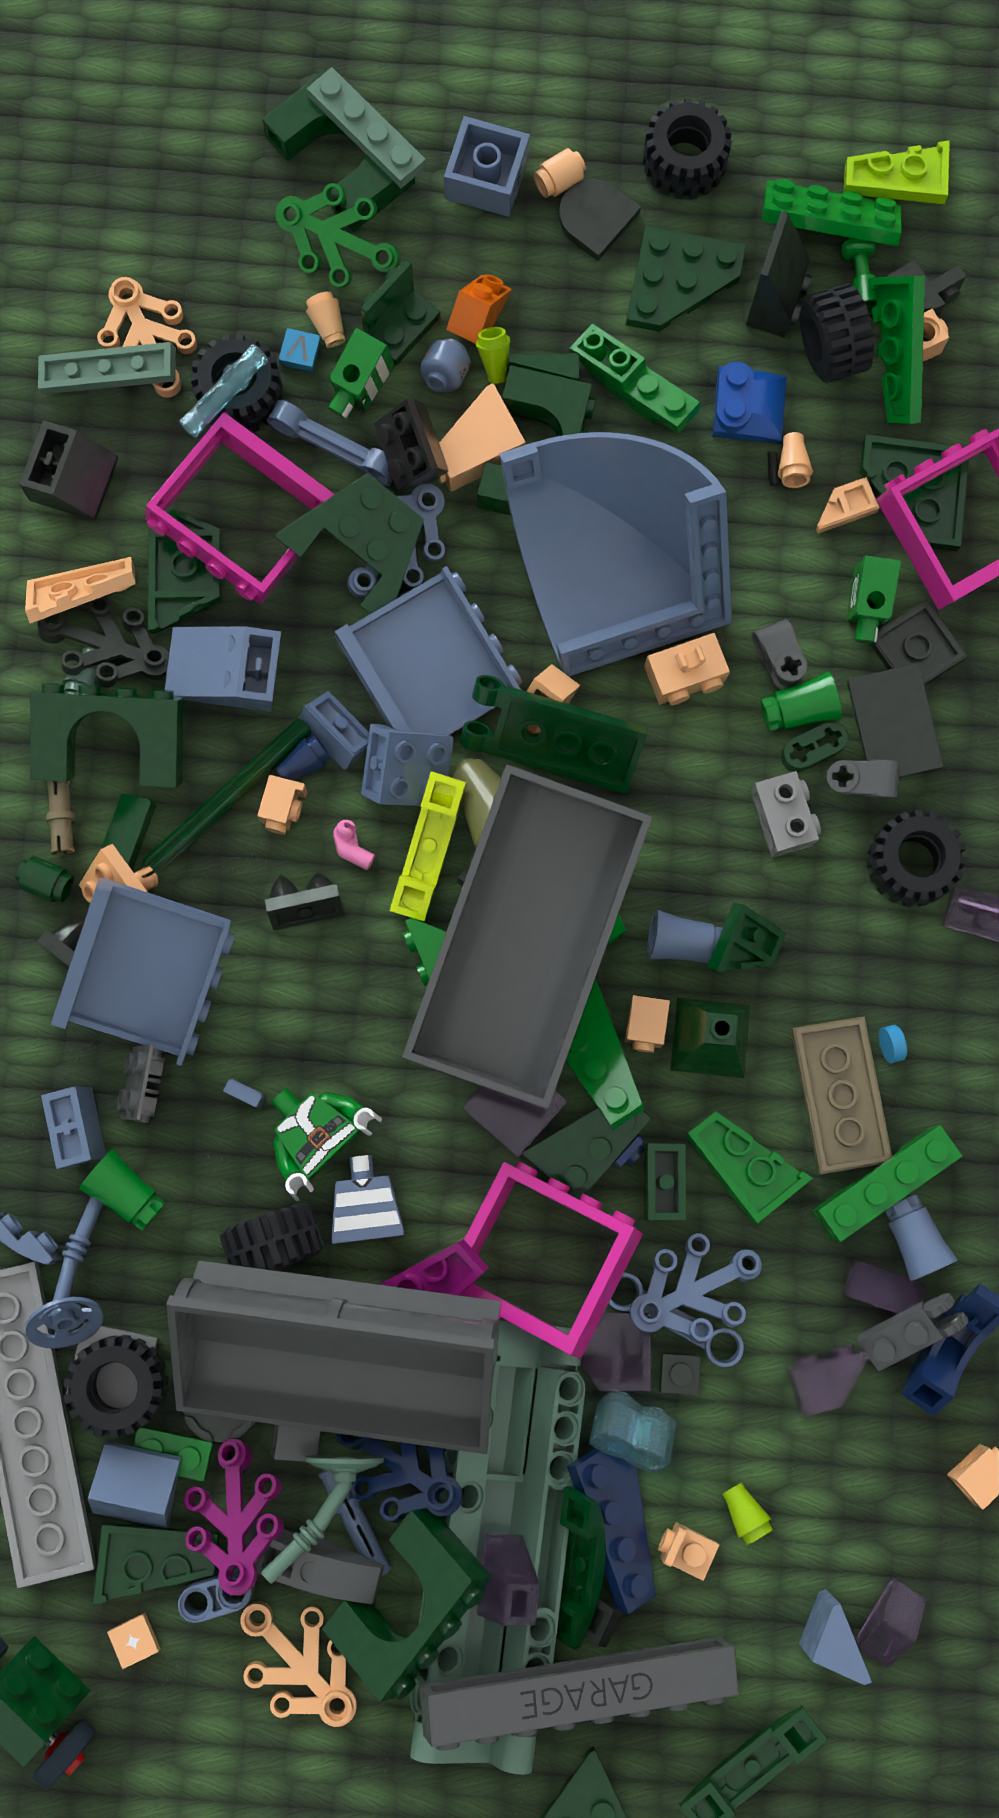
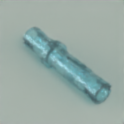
M251 344L232 366L228 365L223 370L224 374L217 383L179 420L181 426L191 436L196 438L204 427L215 418L239 391H244L249 386L248 381L268 362L266 355L257 346Z

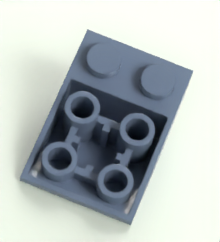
M245 626L173 627L165 689L173 690L174 696L184 697L185 701L272 712L281 632Z

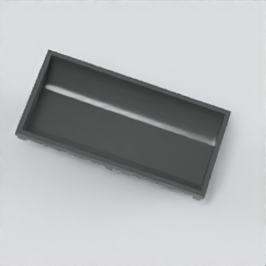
M506 764L402 1058L548 1109L653 816Z
M198 1261L193 1278L186 1277L182 1279L174 1296H169L166 1306L176 1411L487 1454L491 1396L498 1355L501 1301Z

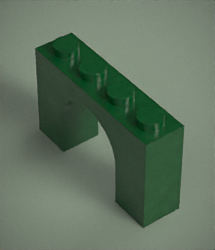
M326 70L322 71L262 118L266 139L287 161L324 135H346L307 95V88L321 77ZM366 154L362 163L337 183L344 187L346 200L340 206L331 205V209L336 214H339L354 207L358 199L369 198L376 203L378 213L414 185L415 177L400 188ZM333 188L330 192V198L333 202L339 198L337 188ZM365 202L361 206V213L367 216L371 208ZM360 220L348 227L354 232L368 220Z
M510 365L502 400L509 413L540 421L548 425L557 436L588 433V430H583L585 418L592 420L596 399L590 397L592 384ZM485 462L477 493V508L511 516L501 465Z
M43 683L42 689L30 692V780L67 782L74 778L75 737L77 729L88 714L96 711H107L127 720L138 736L140 744L139 786L176 788L182 783L184 697L174 696L173 690L153 689L151 695L137 694V688L116 687L115 693L101 692V686L79 685L78 691L64 690V684Z
M428 1509L411 1510L389 1539L416 1572L423 1587L424 1611L416 1630L409 1637L404 1636L389 1625L373 1604L343 1600L322 1628L379 1702L393 1698L400 1700L416 1686L414 1679L421 1670L429 1667L439 1655L437 1649L444 1640L452 1637L462 1625L460 1619L468 1609L473 1608L482 1600L485 1595L483 1589L492 1578L489 1572L442 1518L432 1514Z

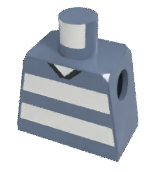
M372 1155L350 1157L352 1180L337 1181L335 1184L332 1244L406 1235L390 1176L374 1177Z

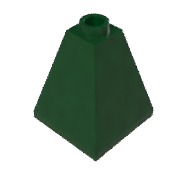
M678 997L670 1071L744 1078L750 1005ZM715 1029L719 1031L720 1035L715 1032Z

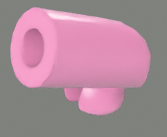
M341 820L333 831L337 854L341 858L368 871L373 863L375 854L359 847L356 825L350 820Z

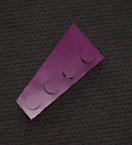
M462 1239L379 1285L460 1296L489 1268L467 1242Z

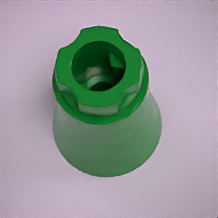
M829 671L806 682L773 692V695L760 698L763 718L769 732L781 728L786 730L821 721L842 719L839 694Z
M112 1149L96 1165L79 1187L80 1191L107 1206L127 1223L132 1221L141 1231L147 1227L166 1204L164 1200L154 1195L156 1191L125 1163L115 1149Z

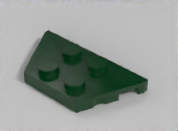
M168 508L166 513L221 553V532L219 528L206 522H198L191 515L180 510L176 512ZM149 527L148 631L150 634H156L221 602V579L213 576L207 570L206 564L196 556L190 558L181 552L176 545L177 542L166 534L160 536Z
M595 1747L590 1748L586 1752L583 1762L573 1776H569L561 1788V1793L555 1801L550 1803L540 1818H628Z

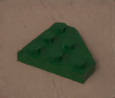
M646 225L626 325L660 332L671 325V321L684 313L689 314L708 302L714 294L724 288L729 289L737 284L741 275L746 244Z
M866 434L863 440L860 473L864 478L867 477L869 484L880 496L887 491L884 486L886 483L894 480L901 474H904L906 479L915 475L912 469L932 458L934 463H937L943 459L941 453L954 445ZM969 460L903 496L931 548L958 551L961 547Z

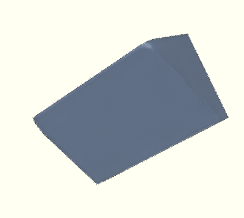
M329 691L304 706L298 718L302 719L310 727L311 736L315 735L321 741L330 756L344 770L352 766L367 752L369 732Z

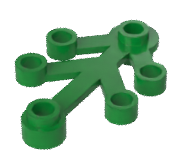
M330 183L324 188L322 193L305 201L296 196H287L276 207L277 223L283 230L292 232L300 252L298 260L300 269L306 273H315L322 265L321 257L313 251L307 230L318 234L331 268L329 280L336 287H346L352 281V273L345 266L337 244L371 259L372 265L378 271L389 272L394 266L398 267L401 262V254L395 245L390 243L374 245L342 230V228L360 220H371L376 216L377 205L372 199L360 198L355 202L354 207L325 220L311 215L328 205L340 206L346 200L344 187L339 184ZM333 188H337L339 191V198L335 202L330 198V192ZM365 202L371 208L367 216L361 213V206ZM291 207L296 211V218L293 221H290L287 217V211ZM384 250L389 255V260L386 264H382L379 261V254ZM309 255L315 260L314 267L311 269L305 263ZM339 270H343L345 273V280L342 283L336 280V273Z

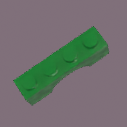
M941 1125L929 1127L902 1146L883 1164L851 1185L839 1190L812 1209L811 1212L832 1242H842L957 1161L962 1155Z

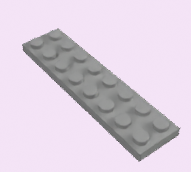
M38 1262L0 1270V1498L17 1588L94 1570L97 1567L55 1348H43L32 1344L25 1332V1324L34 1311L46 1304ZM45 1324L37 1328L42 1333L52 1335L51 1329L46 1327Z

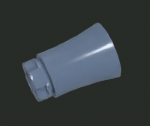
M656 909L649 928L647 958L648 960L671 959L708 963L723 927H714V924L674 916Z
M918 1194L897 1202L885 1211L888 1219L891 1221L888 1224L899 1246L910 1281L958 1261L941 1236L927 1208H922L923 1205Z

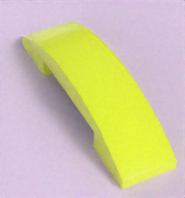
M433 771L430 772L420 806L422 808L403 872L398 880L390 911L425 921L452 838L466 786L465 781Z

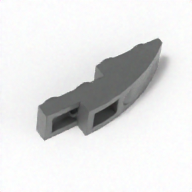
M257 1518L245 1535V1550L258 1534L256 1525L259 1518ZM267 1523V1534L273 1531L274 1524ZM283 1529L281 1536L272 1540L255 1564L257 1574L262 1575L261 1572L294 1540V1533ZM317 1538L318 1544L316 1546L311 1544L312 1550L310 1552L304 1551L275 1580L282 1584L326 1597L373 1604L385 1565L324 1538Z

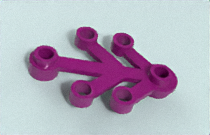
M229 1439L220 1446L218 1451V1461L225 1468L227 1514L211 1500L210 1493L203 1488L192 1487L184 1497L187 1509L201 1513L228 1538V1554L212 1541L211 1532L202 1527L196 1526L191 1528L186 1534L185 1543L188 1549L202 1553L219 1569V1584L226 1593L240 1596L247 1593L255 1585L257 1580L255 1564L272 1540L279 1538L283 1532L284 1524L280 1517L273 1514H264L257 1521V1536L245 1550L246 1533L270 1500L278 1497L282 1484L278 1477L271 1474H262L255 1482L256 1493L243 1510L242 1471L252 1461V1450L247 1443L241 1440ZM232 1448H235V1456L233 1459L228 1460L229 1452ZM271 1480L272 1489L270 1492L265 1493L264 1486L266 1482ZM201 1493V1502L198 1506H195L194 1499L196 1495ZM273 1520L274 1529L271 1533L267 1534L266 1525L269 1521ZM199 1533H202V1543L196 1546L195 1538ZM236 1567H239L240 1575L236 1581H233V1572Z

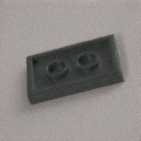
M919 663L847 680L865 761H899V778L944 767Z

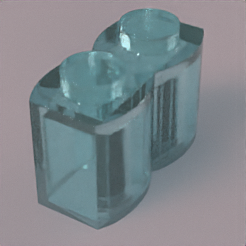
M609 1392L597 1404L589 1443L601 1452L624 1458L628 1463L637 1468L658 1473L670 1463L677 1422L660 1408L643 1407L627 1393Z

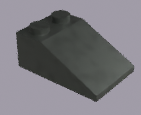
M781 211L746 322V326L784 338L789 325L796 327L801 312V305L796 304L799 295L806 296L812 275L806 274L810 259L787 212Z

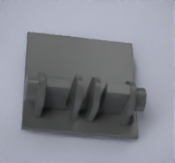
M154 1045L133 1046L132 1052H128L124 1062V1074H128L126 1087L120 1090L117 1099V1111H121V1120H134L135 1122L149 1124L150 1117L155 1115L157 1098L146 1097L145 1093L158 1095L159 1091L146 1089L147 1082L161 1083V1080L148 1078V1075L161 1077L165 1058L162 1057L163 1051L154 1049Z

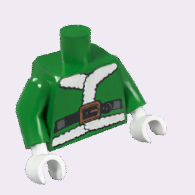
M288 1088L279 1093L271 1104L285 1118L274 1128L277 1136L273 1141L277 1168L286 1182V1190L295 1201L300 1200L296 1194L297 1190L302 1186H306L312 1192L314 1188L309 1180H312L358 1134L363 1132L368 1136L372 1135L366 1128L367 1123L371 1119L381 1122L382 1118L371 1109L364 1108L351 1097L324 1092L316 1096L314 1093H311L300 1102Z

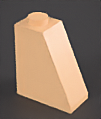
M493 383L482 391L439 442L449 472L437 480L439 483L445 482L450 492L481 478L485 462L501 465L499 453L526 444Z

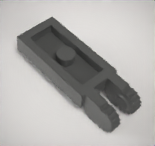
M944 1293L926 1303L922 1301L858 1334L857 1342L877 1370L881 1371L944 1339V1336L949 1337L957 1331L959 1332L968 1324L969 1320L963 1312H957L937 1322L935 1318L948 1311L955 1303L950 1293Z

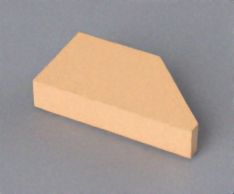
M867 477L834 488L816 527L817 534L878 512L879 505Z

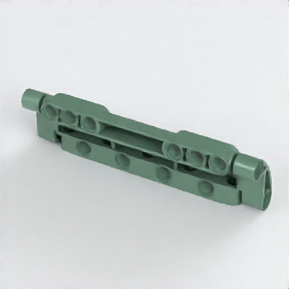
M500 1319L498 1355L491 1396L487 1454L446 1449L445 1459L448 1477L455 1479L460 1484L461 1489L464 1487V1493L457 1511L450 1516L441 1517L489 1572L492 1578L483 1589L485 1595L482 1600L473 1608L468 1609L460 1619L462 1621L460 1629L452 1637L444 1640L437 1649L439 1654L444 1649L440 1660L436 1659L429 1667L421 1670L414 1679L416 1686L410 1692V1704L415 1714L410 1757L416 1761L430 1764L490 1763L504 1772L524 1775L532 1773L537 1734L529 1737H518L512 1733L499 1736V1740L493 1743L480 1744L475 1742V1740L460 1742V1746L453 1750H438L436 1747H431L423 1736L419 1685L499 1672L506 1606H509L501 1672L526 1668L528 1662V1667L553 1664L569 1533V1529L560 1524L564 1487L571 1486L574 1488L567 1465L576 1461L578 1457L585 1383L579 1375L580 1371H577L578 1366L581 1365V1359L560 1350L505 1319ZM554 1326L567 1334L571 1330V1328ZM535 1369H538L526 1473L523 1474ZM562 1382V1383H563V1386H562L561 1391L559 1392V1386H560V1383ZM557 1420H558V1426H557V1429H556L555 1432H554V1426H555V1423H556ZM552 1460H553V1466H552V1468H551V1470H550V1469H549L550 1463H551ZM448 1490L441 1492L439 1497L441 1504L447 1502L449 1498ZM424 1592L422 1596L419 1623L421 1621L424 1611Z

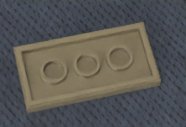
M865 1016L792 1028L791 1034L818 1175L883 1164L892 1157Z

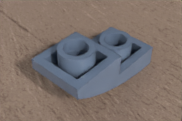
M0 1212L1 1242L17 1253L36 1262L51 1265L61 1260L55 1252L59 1247L48 1233L44 1231L40 1234L39 1231H28L22 1236L20 1232L23 1230V1227L19 1221L10 1213L5 1215L3 1212Z

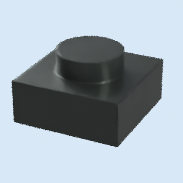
M661 1353L659 1391L661 1393L699 1395L701 1356Z
M600 1595L585 1638L598 1647L606 1648L623 1611Z

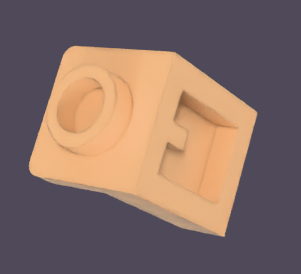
M676 1522L672 1530L668 1528L665 1530L659 1543L658 1551L662 1552L660 1559L663 1564L669 1567L674 1566L704 1581L719 1544Z

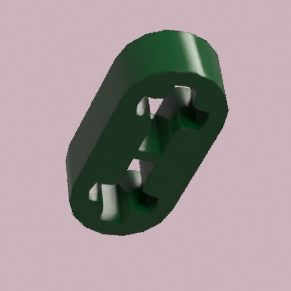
M827 722L792 738L782 750L781 760L783 765L792 772H802L836 756L847 743L848 736L846 730L836 722ZM825 732L830 736L836 735L838 737L834 744L835 747L830 743L819 747L817 743L823 740ZM793 747H796L798 751L808 747L811 749L803 758L802 763L798 758L792 760L790 757L794 751Z

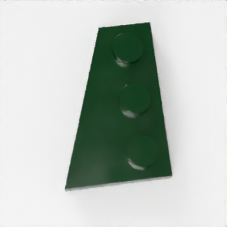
M597 1108L524 1151L522 1154L549 1178L551 1177L569 1186L568 1194L580 1200L582 1194H587L652 1117L643 1110L612 1130Z
M105 1522L102 1524L93 1605L124 1596L129 1597L141 1594L144 1591L164 1586L168 1587L212 1576L216 1572V1566L202 1553L188 1549L185 1543L188 1529ZM211 1532L212 1541L219 1545L220 1532ZM199 1533L195 1538L196 1546L202 1543V1533Z

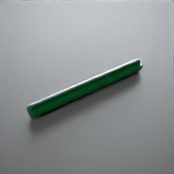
M296 719L143 858V864L153 869L152 874H159L284 760L305 737L308 738L311 735L310 727L302 719Z

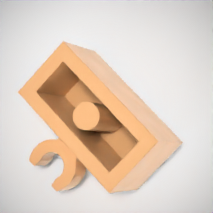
M715 633L648 655L644 665L659 705L667 702L670 705L680 704L690 698L689 694L701 690L704 694L714 692L724 686L723 683L730 673Z

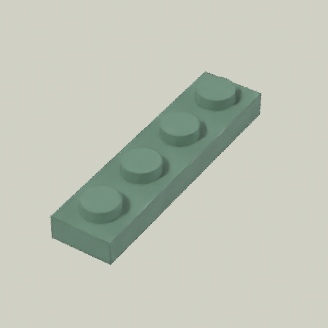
M332 67L307 88L308 97L400 188L426 168V159Z
M171 342L40 355L38 357V389L43 394L173 382L175 381L176 348Z

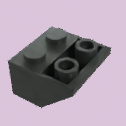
M415 398L406 399L374 423L377 441L383 448L388 462L389 474L394 480L398 491L433 482L449 472L425 403Z
M43 420L19 485L31 502L96 521L117 464L118 455L77 430Z

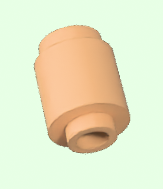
M566 148L538 166V170L533 173V179L539 192L545 198L551 195L556 197L584 179L583 171L586 170L583 158L577 151L572 152L569 148Z

